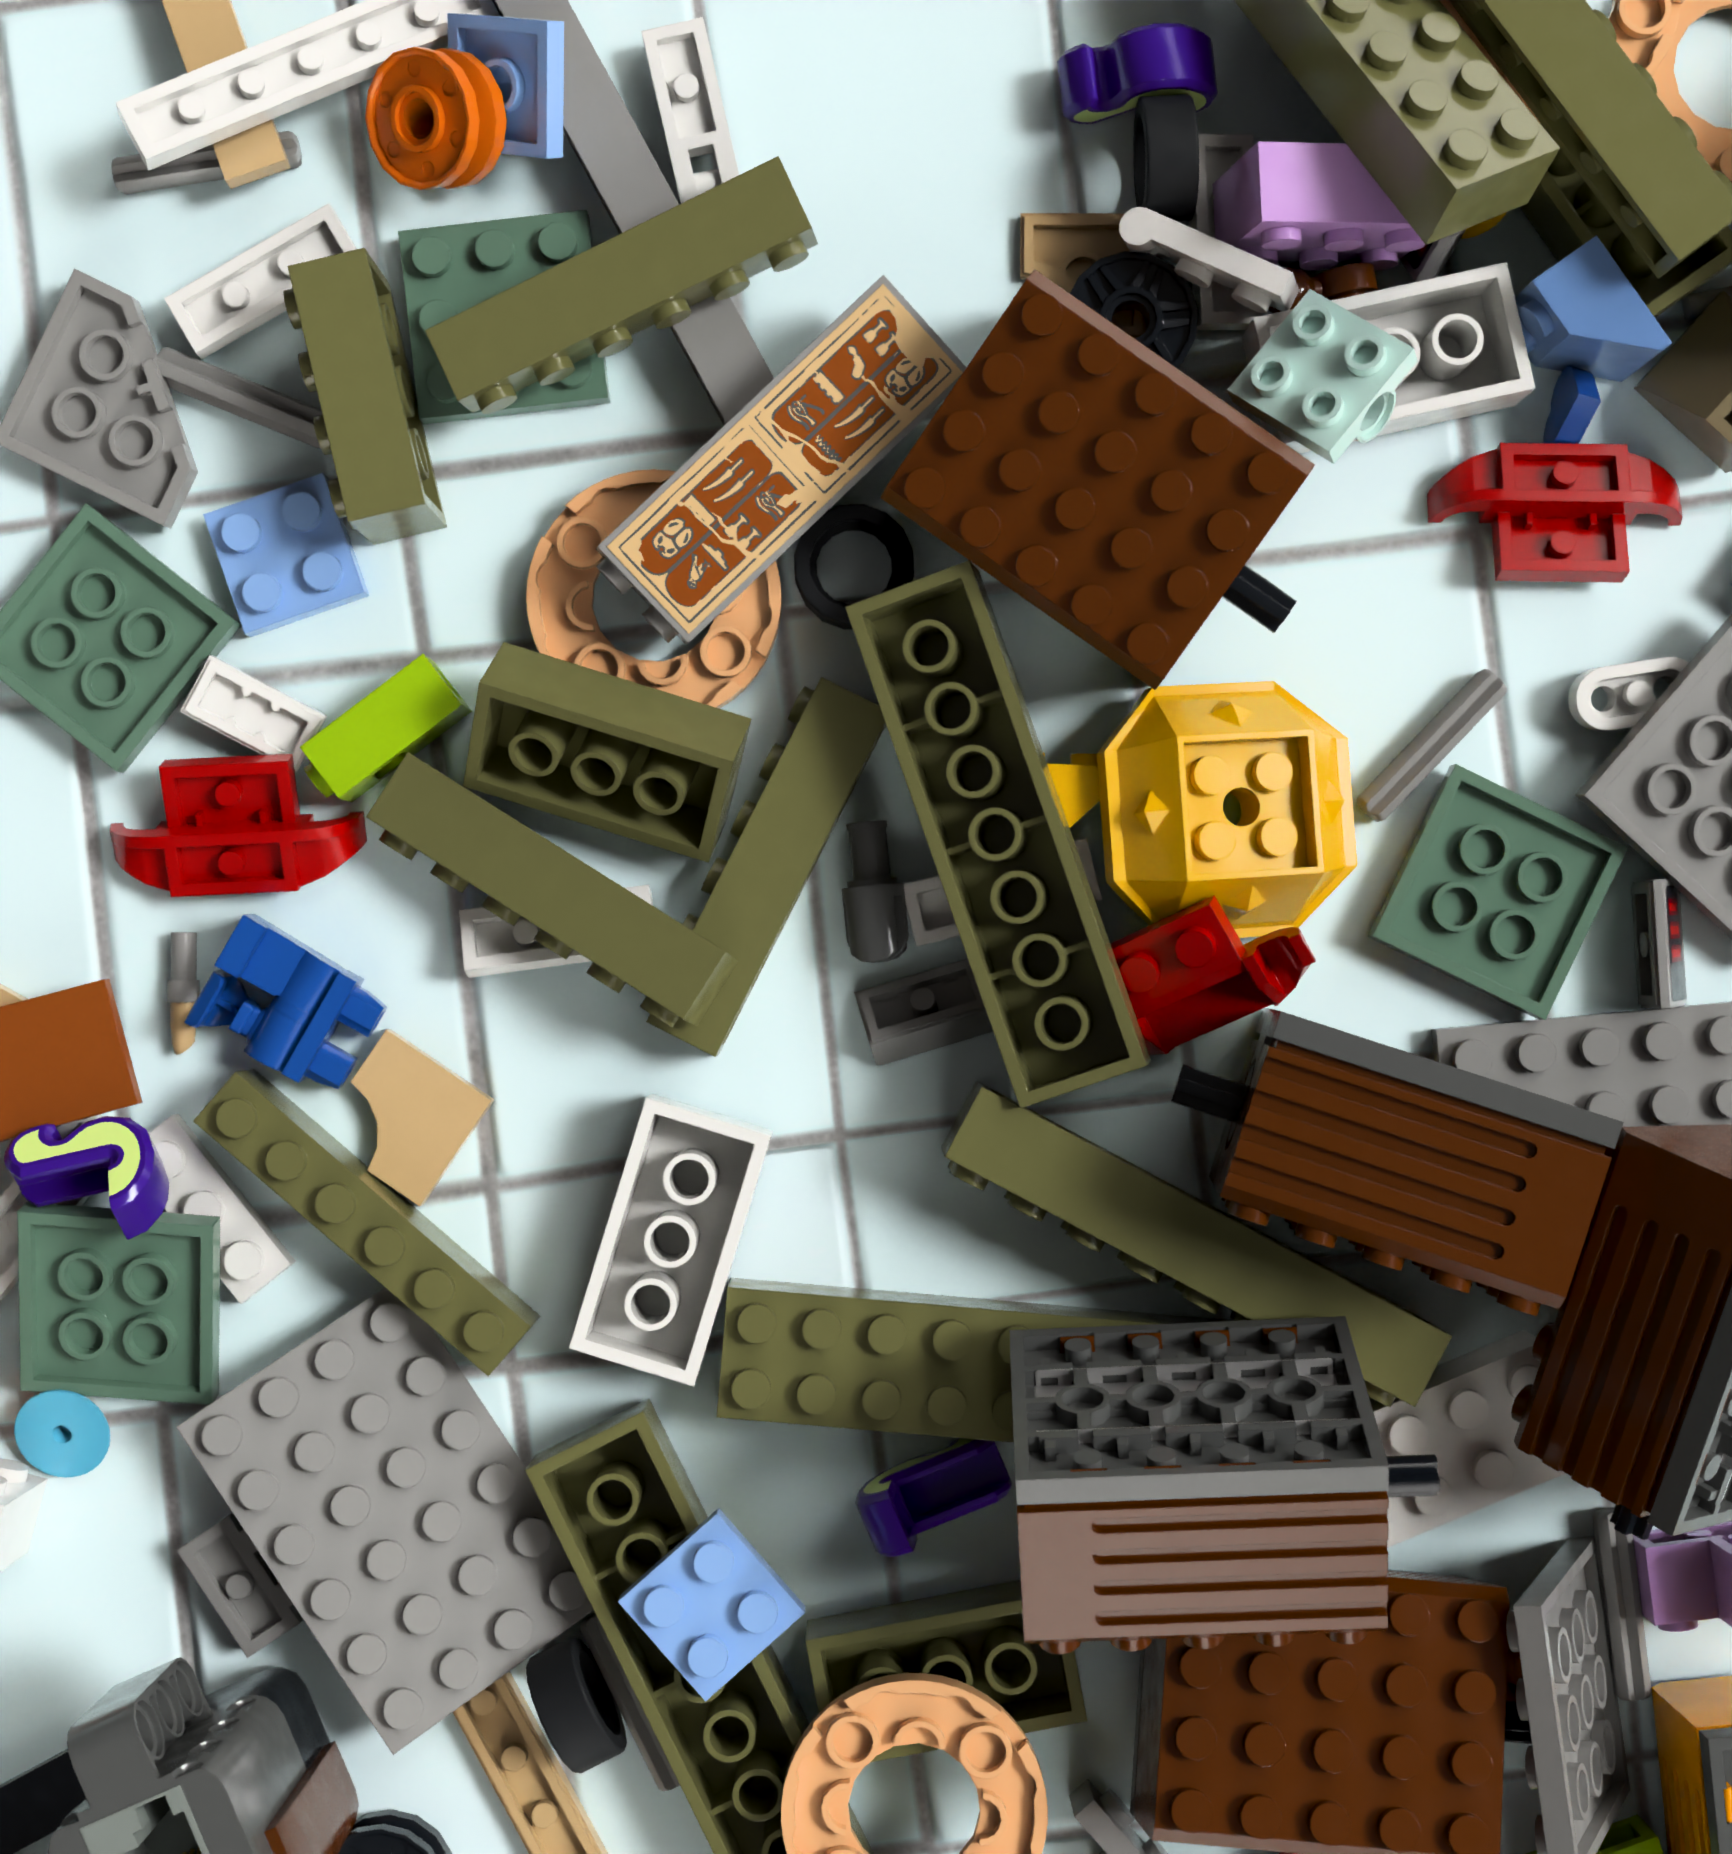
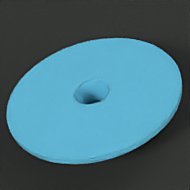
M57 1389L36 1394L21 1407L15 1420L14 1435L20 1452L31 1465L52 1476L77 1477L92 1471L102 1462L110 1446V1428L102 1411L91 1400L73 1391Z

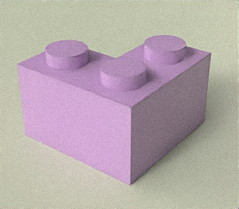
M1732 1521L1671 1536L1660 1529L1651 1530L1649 1538L1645 1540L1633 1535L1642 1614L1655 1626L1658 1625L1659 1629L1670 1632L1693 1630L1698 1627V1620L1720 1618L1732 1627Z

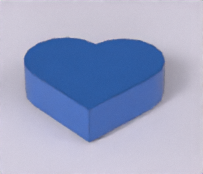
M1567 366L1561 372L1553 390L1551 411L1544 428L1543 443L1579 444L1601 403L1595 378L1590 371Z

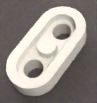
M1662 657L1589 669L1581 673L1570 687L1568 695L1570 712L1581 726L1594 731L1634 727L1657 700L1653 693L1655 682L1662 678L1669 686L1689 662L1678 657ZM1598 687L1603 689L1607 695V704L1601 711L1596 710L1591 703V695Z

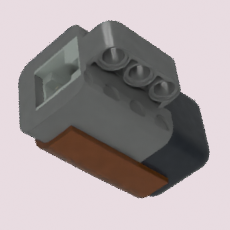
M180 1657L113 1686L70 1727L67 1734L68 1753L85 1798L80 1805L75 1807L64 1818L60 1826L51 1835L48 1854H338L356 1822L359 1803L355 1786L335 1741L330 1742L309 1690L296 1672L283 1667L270 1668L208 1695H204L192 1667L186 1660Z

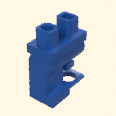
M243 914L214 966L221 970L212 972L184 1022L194 1028L230 1025L229 1030L246 1037L247 1045L244 1048V1052L253 1059L282 1072L281 1074L297 1083L310 1078L315 1082L339 1089L344 1085L358 1059L329 1042L339 1023L341 1022L369 1037L379 1024L387 1010V1006L370 991L361 987L365 980L364 978L346 970L256 914ZM239 978L273 995L274 998L270 1005L264 1009L260 1008L259 1004L248 996Z

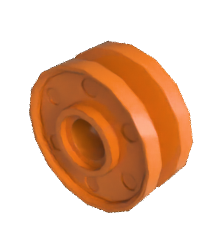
M411 47L393 52L377 68L367 92L365 120L370 146L382 168L399 184L418 190H431L439 187L459 189L478 184L494 169L505 142L507 117L503 95L490 69L472 53L452 48L433 50L425 47Z

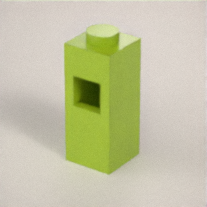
M421 654L301 745V750L311 761V763L304 767V771L326 798L335 793L339 799L352 803L397 769L407 752L412 755L417 754L471 713L472 710L437 664L425 654Z

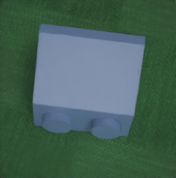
M1597 235L1533 279L1515 297L1528 357L1535 367L1563 371L1567 366H1572L1590 371L1593 377L1622 382L1672 344L1670 338Z

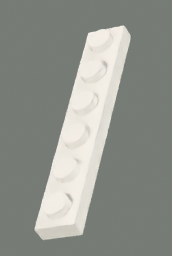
M365 0L115 102L117 112L149 171L373 78L377 68L393 52L411 47H425L433 50L447 47V13L499 16V13L492 0Z

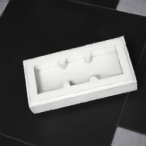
M209 655L180 710L181 713L261 755L293 754L296 773L306 757L300 746L319 733L327 718V715L213 655Z

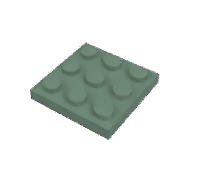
M587 210L398 231L419 420L423 425L611 403L606 358L598 357L597 353L574 363L575 371L559 382L546 386H541L539 382H536L515 392L518 397L517 400L502 410L483 414L480 409L472 413L457 401L425 332L426 329L592 248L590 217Z
M85 503L0 610V680L115 771L125 773L194 686L209 655L217 657L241 627V624L95 508Z
M1457 764L1451 765L1367 937L1538 1020H1546L1628 847Z
M26 1202L17 1211L20 1391L44 1392L60 1389L73 1391L84 1396L210 1405L216 1400L219 1395L220 1216L163 1212L148 1231L127 1240L111 1208L61 1204L36 1207Z

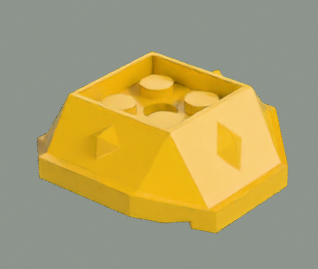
M1274 681L1158 686L1156 690L1153 688L1144 690L1131 707L1132 710L1116 727L1096 754L1106 883L1148 924L1147 926L1215 895L1239 938L1261 937L1288 927L1299 928L1357 866L1348 738ZM1228 793L1235 796L1241 806V817L1236 825L1226 818L1223 811V802Z

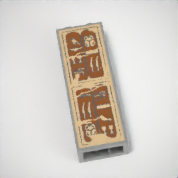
M882 275L597 546L596 550L604 558L596 566L597 569L622 595L633 588L650 606L641 615L666 642L669 643L677 635L684 644L690 643L948 396L967 367L892 283Z

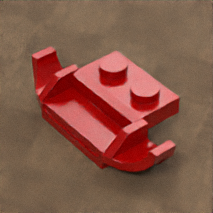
M1499 443L1497 449L1473 456L1456 466L1437 481L1427 493L1428 523H1441L1445 518L1462 512H1478L1479 523H1491L1495 581L1622 583L1630 572L1626 525H1630L1637 514L1661 515L1667 518L1668 526H1680L1683 518L1679 487L1675 479L1663 467L1652 460L1628 452L1627 444Z
M293 754L164 760L159 766V774L167 821H161L155 829H128L124 827V823H111L109 829L114 857L120 868L146 885L170 891L171 897L299 891L301 886L325 877L356 854L367 842L364 811L350 812L344 817L326 821H314L313 814H300Z
M1215 895L1110 943L1149 1055L1168 1054L1172 1049L1258 1010L1270 1005L1278 1006L1296 988L1309 966L1316 962V958L1301 930L1296 927L1279 929L1242 944Z

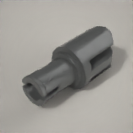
M887 820L846 824L847 831L849 832L853 881L847 882L848 888L841 889L846 939L851 955L862 962H888L899 958L907 949L909 930L904 883H898L897 877H891L886 833Z

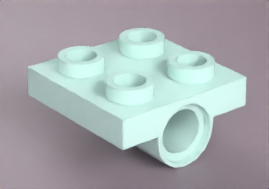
M1309 289L1227 391L1234 404L1334 464L1354 439L1361 443L1369 442L1382 431L1395 407V389L1418 360L1414 348Z

